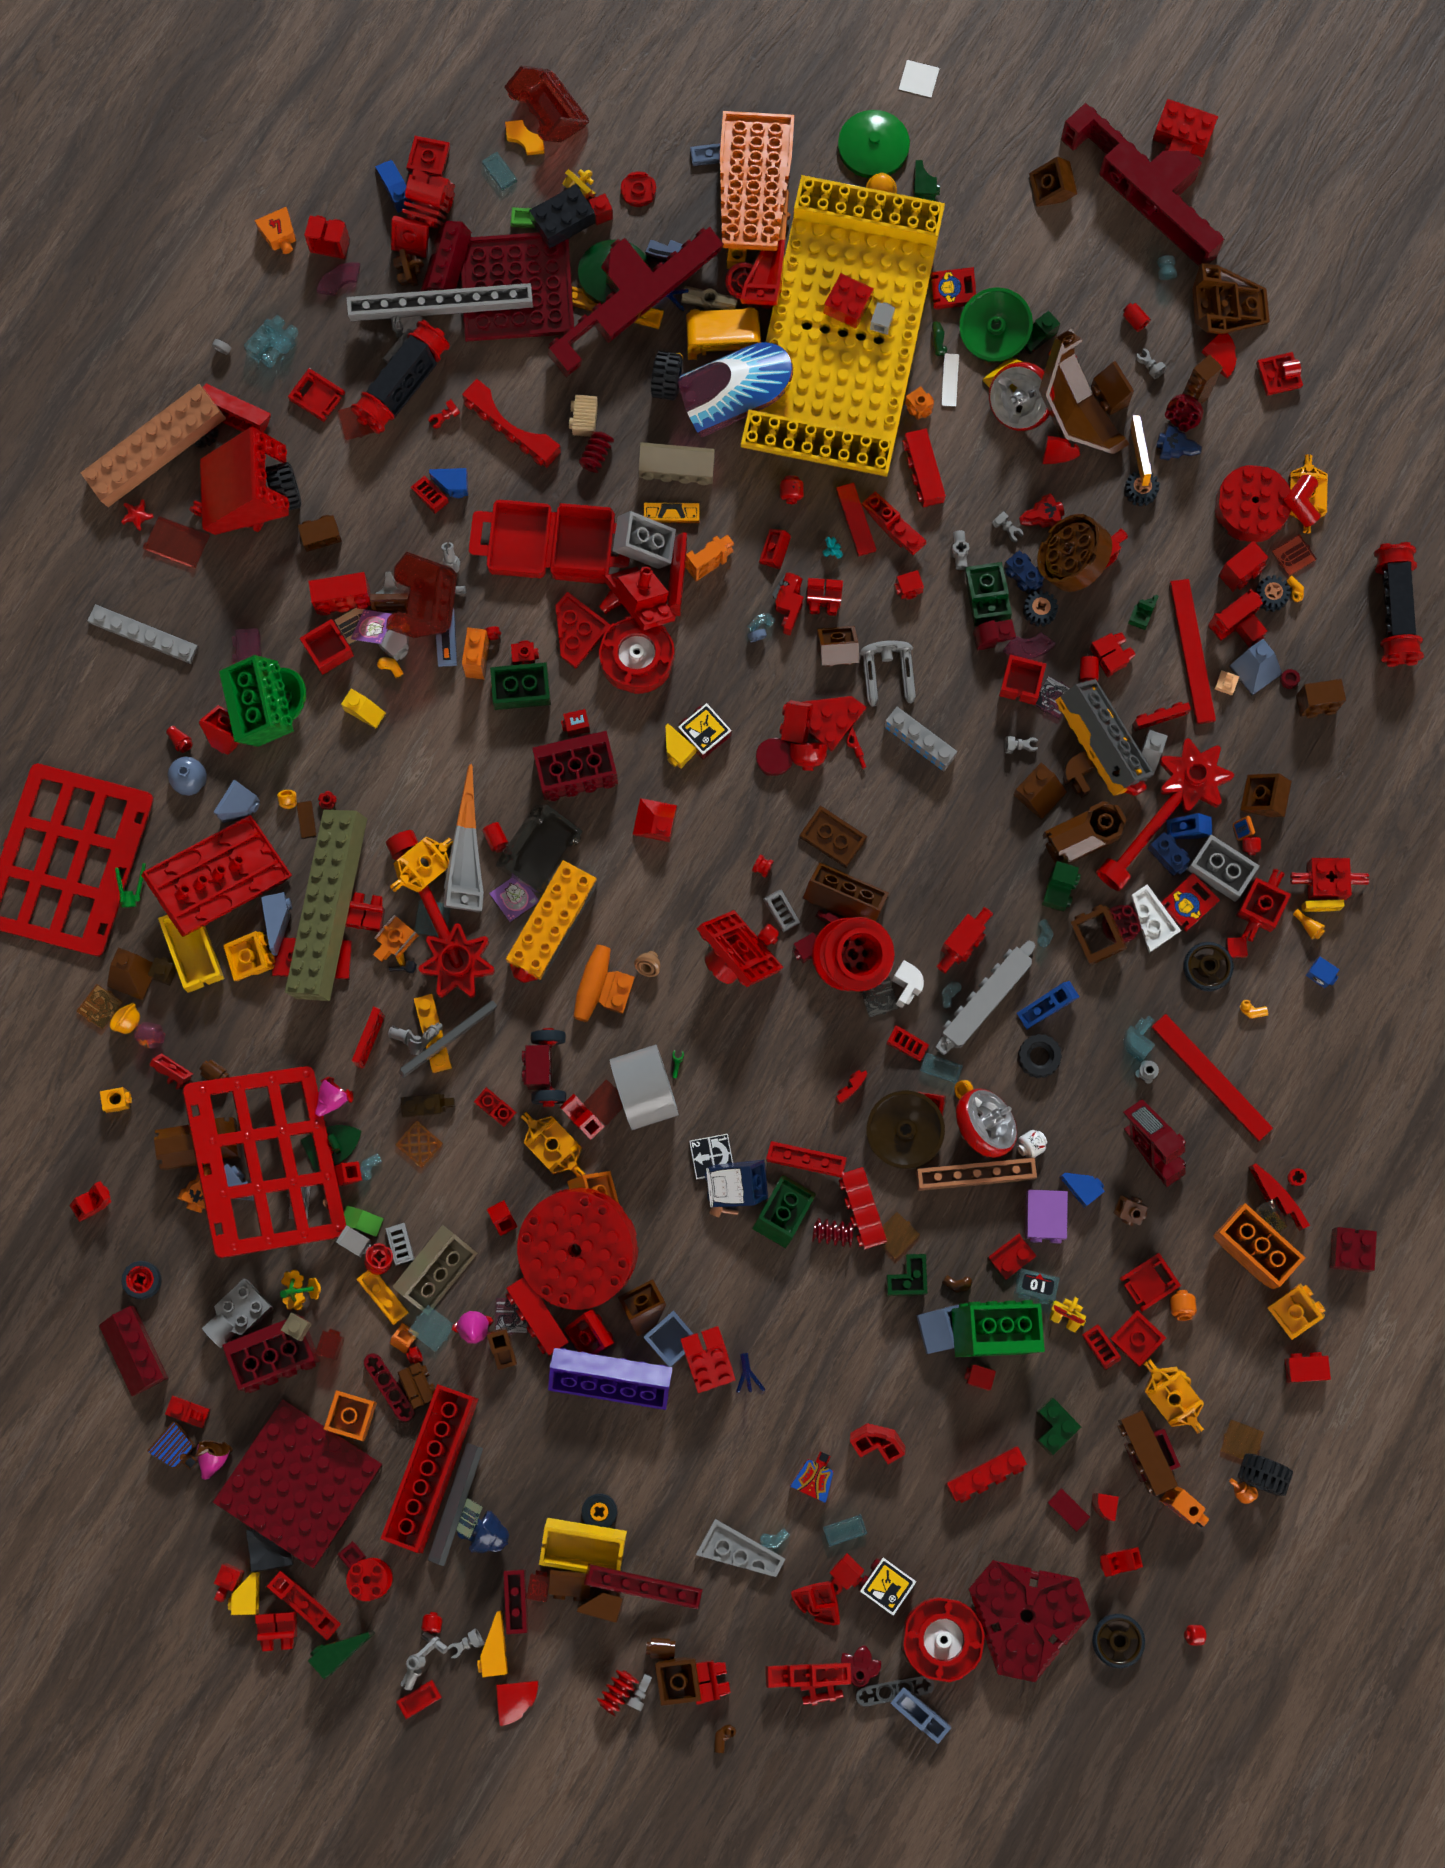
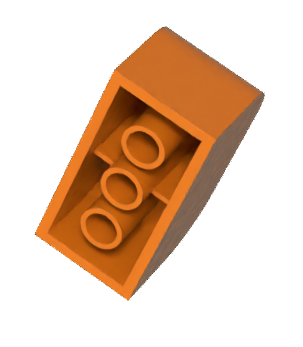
M1246 1203L1240 1205L1213 1235L1224 1250L1256 1279L1271 1289L1279 1288L1305 1259L1296 1248Z

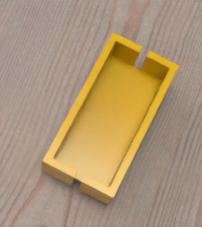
M168 915L158 918L182 986L188 993L205 987L203 984L205 982L210 985L224 979L205 926L182 937Z
M547 1518L539 1565L586 1573L588 1564L621 1571L627 1531Z

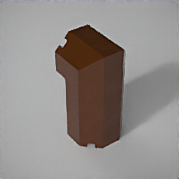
M1103 801L1090 807L1088 811L1044 831L1042 836L1043 839H1048L1045 846L1055 864L1057 861L1070 864L1118 841L1122 835L1126 818L1119 806Z
M229 1117V1121H224V1118H215L218 1134L238 1132L237 1122L234 1117ZM189 1125L155 1130V1134L158 1135L154 1137L157 1160H162V1164H159L161 1170L197 1165ZM239 1144L220 1147L223 1161L241 1158Z

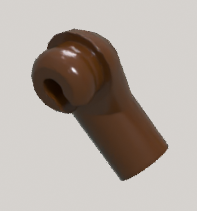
M949 1275L942 1281L944 1285L956 1293L968 1291L973 1283L970 1277H964V1279L956 1281Z
M730 1724L724 1725L715 1733V1753H724L725 1741L735 1736V1727Z

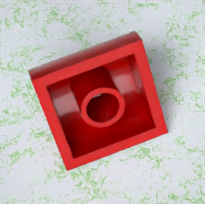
M594 1309L584 1313L564 1328L578 1352L599 1355L614 1344L611 1332L606 1330L602 1324L601 1316L596 1314Z

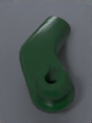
M936 321L932 324L934 353L936 356H945L947 347L943 346L944 329L941 323Z

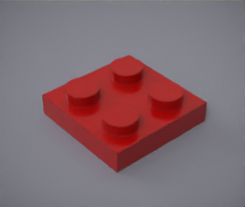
M414 136L406 166L407 171L413 172V169H417L429 176L442 177L450 149V142Z
M393 216L391 250L399 252V250L405 249L407 254L426 258L428 255L429 224Z
M1138 1310L1110 1338L1138 1367L1166 1339Z

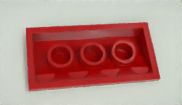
M685 532L675 537L672 562L670 564L667 605L676 616L681 615L687 553V533Z

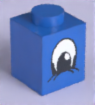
M1319 957L1305 976L1326 988L1329 984L1333 986L1339 977L1336 974L1340 969Z

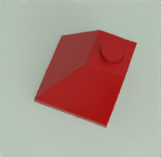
M217 705L200 719L199 724L211 747L227 755L237 748L239 743L234 741L227 709Z
M640 798L633 835L670 842L677 805Z

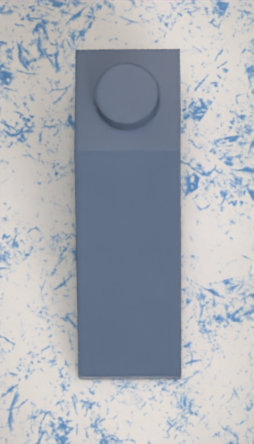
M284 892L261 897L269 948L273 956L278 955L290 920L289 910L292 909L291 900L286 898Z

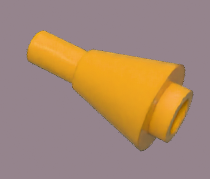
M1299 909L1293 913L1312 940L1314 938L1319 939L1325 933V925L1310 917H1306Z

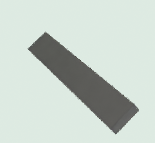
M490 1001L401 1067L399 1071L401 1077L405 1078L495 1011L497 1007L495 1002Z
M466 1443L428 1557L429 1561L438 1565H445L483 1448Z

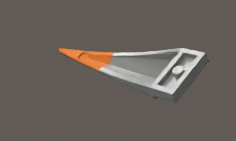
M470 764L467 769L444 885L443 907L482 912L484 892L476 833L473 766Z

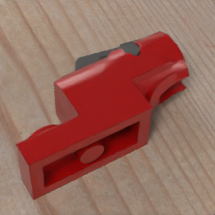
M787 572L783 575L772 596L775 599L776 611L785 615L781 625L784 627L783 633L790 636L802 607L804 596L800 595L803 579L796 574Z

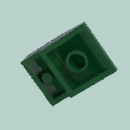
M1002 562L965 567L974 626H979L993 620L995 622L1010 620L1012 611Z

